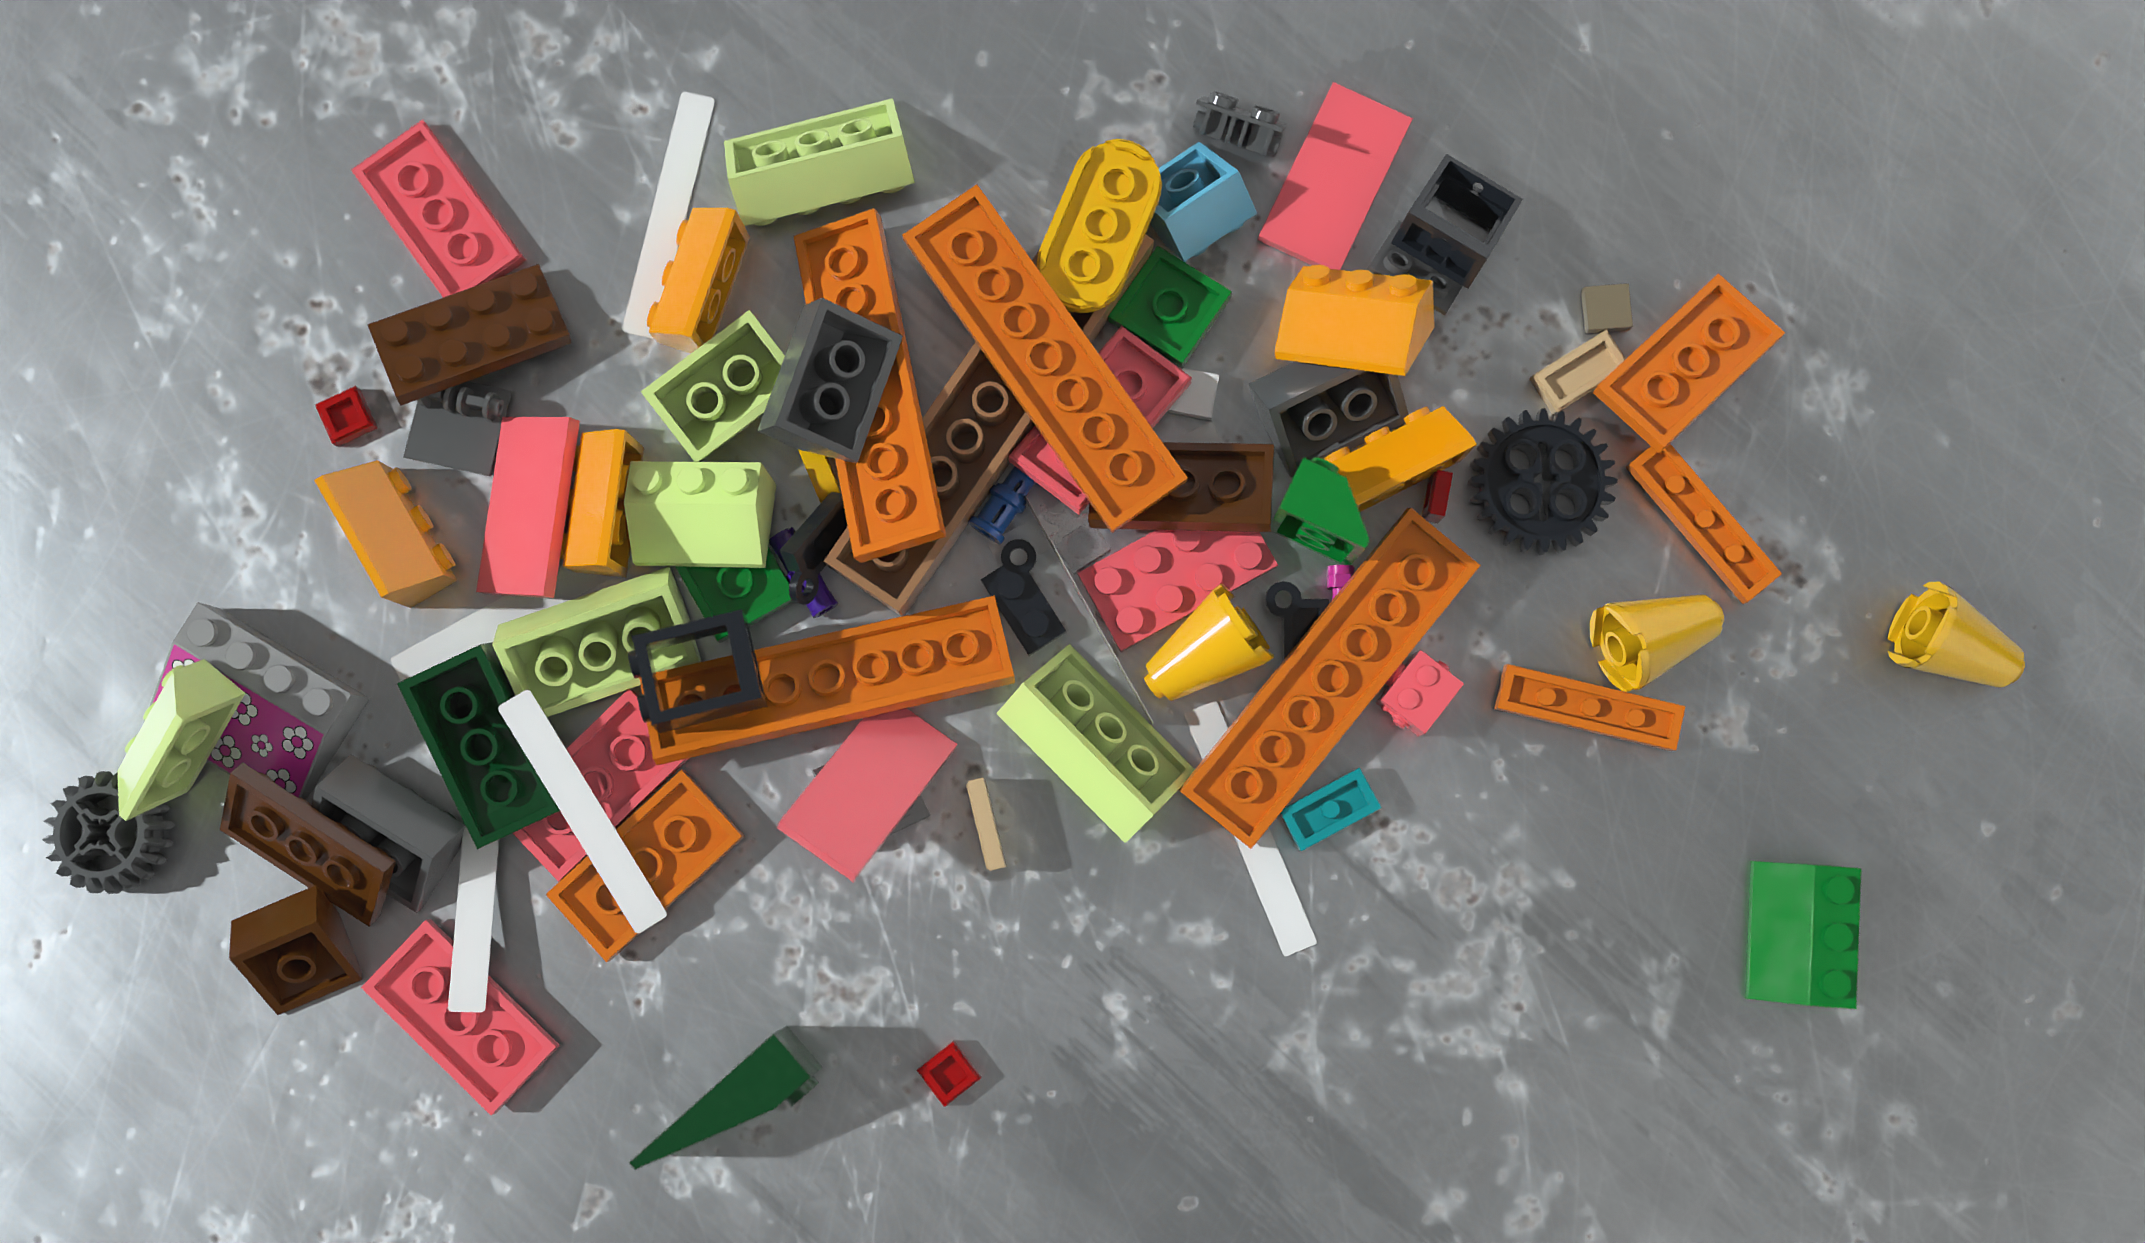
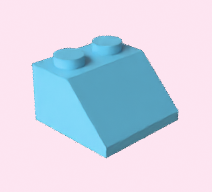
M1197 142L1159 168L1162 179V191L1150 225L1164 245L1184 262L1191 257L1202 254L1209 245L1227 233L1238 230L1245 221L1257 214L1239 171L1201 142Z

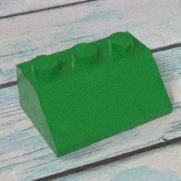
M1314 457L1310 461L1303 458L1271 521V532L1341 565H1351L1366 549L1370 540L1346 477L1338 474L1339 468L1335 464L1325 459Z
M1751 861L1746 999L1806 1006L1857 1009L1861 868Z

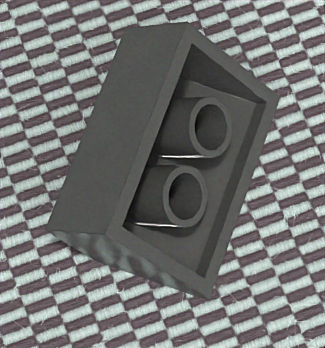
M824 298L803 306L757 431L799 450L857 463L903 336Z
M1293 362L1248 384L1260 420L1291 478H1293L1303 458L1310 461L1314 457L1324 459L1346 446L1351 450L1365 443L1364 438L1383 427L1388 426L1392 430L1404 424V418L1409 415L1398 375Z
M352 754L315 787L312 801L314 809L334 822L342 823L351 833L371 846L382 849L388 857L396 861L387 895L418 913L424 907L458 853L465 824L458 821L449 812L442 811L419 797L412 789L403 787L382 774L375 766L366 764Z

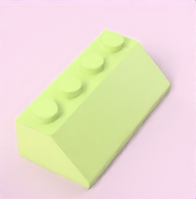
M893 98L724 141L728 182L744 226L751 224L757 226L768 225L779 217L795 213L807 215L816 212L822 206L838 202L841 204H851L859 201L866 195L881 191L883 193H894L902 190L906 185L915 183Z
M670 566L499 624L492 645L515 696L525 690H530L546 717L641 685L640 678H634L628 659V652L635 650L632 636L690 622ZM695 640L651 650L655 672L701 662Z
M1070 644L1023 682L996 713L1124 843L1184 785L1185 781L1195 770Z

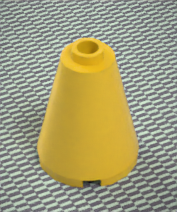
M1940 581L1928 582L1922 585L1928 588V590L1919 597L1914 594L1909 595L1894 616L1888 632V640L1894 642V653L1888 651V654L1896 664L1902 667L1998 688L2017 681L2024 671L2023 650L1953 588Z
M1220 584L1211 591L1146 664L1149 674L1144 676V680L1158 699L1166 696L1170 701L1177 700L1264 665L1274 658V655L1268 651L1270 646L1244 607L1241 609L1239 606H1233L1230 600L1235 598V596L1224 584Z
M1703 594L1607 603L1592 613L1590 640L1593 648L1599 645L1605 659L1598 661L1609 681L1621 691L1639 690L1718 637L1722 631L1724 614L1716 601Z

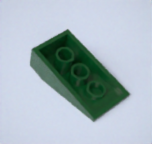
M493 642L480 644L397 683L477 849L560 811L498 710L501 704L515 697V693L492 645Z
M788 1026L772 1034L629 1162L635 1170L770 1112L785 1100L791 1107L794 1106L819 1083L814 1075L823 1068L822 1065Z

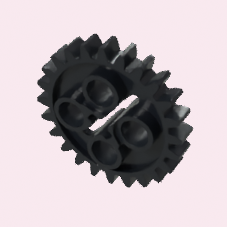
M1542 408L1537 412L1535 421H1533L1531 415L1525 410L1519 415V425L1513 419L1507 417L1502 422L1504 433L1496 428H1492L1487 434L1493 445L1481 442L1476 448L1485 459H1474L1470 463L1471 468L1481 472L1480 475L1471 477L1468 480V485L1480 488V492L1474 495L1470 502L1475 504L1484 503L1485 509L1477 518L1478 520L1492 518L1494 523L1488 531L1490 535L1500 529L1506 532L1503 545L1507 546L1517 538L1520 539V552L1522 553L1529 550L1532 543H1536L1539 555H1544L1548 552L1550 543H1552L1557 553H1561L1566 550V538L1576 547L1583 543L1581 531L1589 536L1598 531L1593 520L1603 522L1609 517V514L1600 505H1610L1616 499L1610 493L1605 492V488L1612 487L1618 483V479L1605 476V471L1612 467L1615 461L1601 460L1600 454L1606 450L1608 445L1604 443L1594 446L1591 443L1597 432L1595 429L1586 432L1584 435L1579 432L1581 418L1578 417L1570 425L1564 424L1565 413L1560 411L1550 421L1546 408ZM1539 443H1543L1546 449V454L1543 459V469L1541 462L1540 449L1538 448ZM1511 450H1520L1527 455L1529 459L1528 469H1518L1512 464L1510 460ZM1563 450L1572 456L1574 462L1572 470L1563 469L1556 463V451ZM1541 471L1543 480L1550 481L1551 483L1544 491L1541 483L1534 482V478ZM1512 494H1522L1527 498L1530 505L1528 514H1520L1512 508L1510 503ZM1558 494L1567 495L1572 499L1574 503L1573 514L1568 515L1559 511L1555 502ZM1542 502L1546 515L1545 521H1541L1539 518V509Z

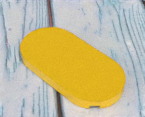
M1125 139L1107 140L1104 144L1091 147L1080 156L1041 244L1037 257V268L1068 311L1076 313L1094 312L1106 307L1117 298L1125 285L1159 204L1162 191V179L1159 168L1149 151L1133 141Z

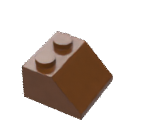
M317 885L231 920L229 960L277 1016L363 980L361 968L340 913Z

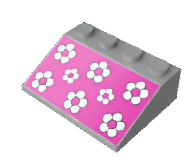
M198 602L172 642L150 706L157 701L164 688L162 681L173 668L179 665L187 666L202 659L207 660L245 693L207 762L229 775L240 764L245 763L257 772L269 776L274 783L294 796L307 800L370 698L221 608Z

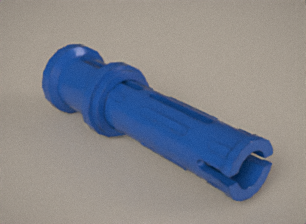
M1014 466L1002 484L997 483L989 490L991 497L978 516H971L968 523L980 534L1001 545L1005 540L1003 533L1017 513L1022 514L1026 509L1025 495L1027 496L1036 482ZM1019 483V486L1017 487V489H1016L1015 491H1013V489H1014V487L1016 486V484ZM1002 508L1001 512L999 513L995 521L992 522L994 516L997 514L999 509Z

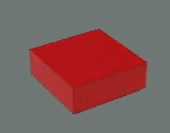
M356 386L315 404L332 444L337 447L378 428L361 389Z
M1437 470L1428 478L1421 515L1428 522L1439 523L1445 517L1453 472Z
M954 1040L917 1069V1072L944 1107L982 1077Z

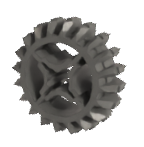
M99 771L96 773L95 778L93 776L78 778V787L67 786L63 788L67 801L55 800V802L50 803L58 812L57 817H48L44 820L48 826L54 827L53 835H47L42 839L46 844H54L55 850L46 858L50 861H62L56 874H59L61 877L71 876L70 885L75 888L86 886V890L89 893H102L105 890L107 894H118L123 890V887L125 889L137 888L140 886V878L151 879L153 876H156L151 864L162 865L167 861L164 855L159 852L161 847H171L174 844L169 838H164V830H170L175 826L172 821H163L162 818L172 808L168 804L163 803L127 821L119 816V809H114L110 812L109 809H102L97 804L106 797L112 795L118 797L117 773L113 775L110 771ZM136 828H138L137 839L135 836ZM108 853L110 856H117L122 863L107 870L98 866L92 860L97 856H104Z

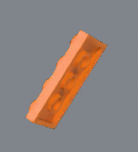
M1718 273L1600 382L1593 394L1660 454L1764 356L1786 332Z
M682 769L616 829L665 910L745 837L694 779ZM588 856L545 894L605 962L611 961L640 934L633 930Z

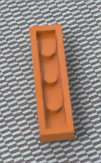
M1671 444L1660 454L1650 446L1625 467L1742 604L1749 602L1782 574Z
M1506 664L1503 667L1494 709L1667 751H1676L1686 706Z

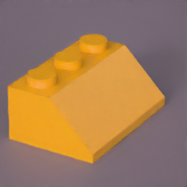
M693 208L689 220L684 219L681 222L676 238V243L679 245L674 261H668L662 275V286L665 287L659 302L652 304L647 318V326L650 328L649 333L657 343L691 354L716 335L750 239V235L736 210L730 208Z
M1324 265L1303 266L1287 289L1275 347V359L1406 376L1435 327L1433 280L1417 279L1407 274L1390 276L1372 274L1368 270L1329 269Z
M1425 406L1404 418L1406 425L1392 432L1388 426L1383 427L1364 438L1365 446L1353 452L1346 446L1324 459L1335 464L1339 468L1338 474L1347 478L1360 513L1428 479L1437 470H1445L1461 462L1477 445L1473 436L1444 406L1430 412L1428 406Z
M611 429L581 433L580 445H576L573 472H576L574 489H570L566 513L567 516H570L568 532L563 534L560 559L564 560L563 567L572 572L627 578L631 547L624 499L630 462L643 461L644 447L626 430Z
M376 460L328 473L314 480L381 598L412 608L457 581L450 569L455 566L451 554L442 543L436 545L428 531L433 528V524L420 505H413L407 494L412 488L398 467L393 469Z

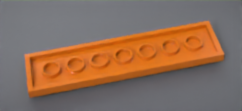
M977 184L902 235L904 242L1111 533L1117 531L1187 482L1188 477Z
M873 208L797 234L793 238L806 305L824 298L903 336L858 462L852 463L835 458L853 557L862 563L946 537L881 215Z
M1411 507L1407 508L1197 766L1179 791L1252 849L1481 565Z
M995 595L756 649L755 654L768 707L663 733H658L651 725V722H647L653 760L656 765H662L1015 683L1014 672ZM733 655L656 672L664 710L741 691ZM640 677V684H641V690H642V695H643V694H644V690H643L642 680H641V677Z

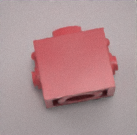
M1419 650L1412 655L1405 665L1401 663L1385 683L1388 687L1376 701V704L1392 716V722L1401 729L1405 727L1417 736L1426 734L1464 683L1450 673V668L1440 660L1436 662L1428 654Z

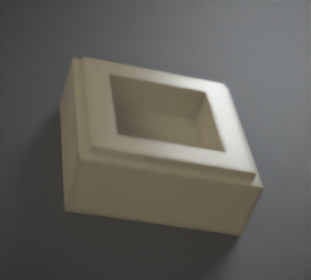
M1629 283L1587 286L1581 290L1585 334L1601 333L1606 329L1608 332L1627 331L1633 327Z

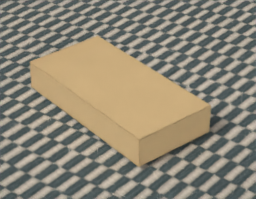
M1606 329L1532 375L1529 380L1554 416L1594 391L1597 385L1626 358Z
M982 777L970 780L966 786L986 868L992 871L1007 867L986 779Z

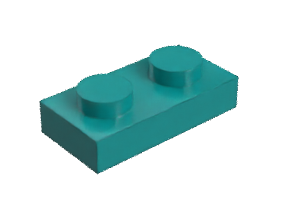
M1357 768L1286 806L1280 813V816L1299 851H1303L1382 807L1361 769Z

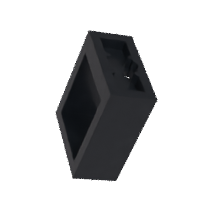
M1446 154L1407 213L1391 244L1469 289L1523 198ZM1475 183H1480L1483 189L1477 188ZM1433 197L1438 198L1490 229L1484 242L1426 209Z
M742 609L632 636L635 650L628 652L629 664L634 678L641 677L644 694L637 697L643 722H651V725L658 733L768 707L748 619ZM728 632L741 691L664 710L651 650Z

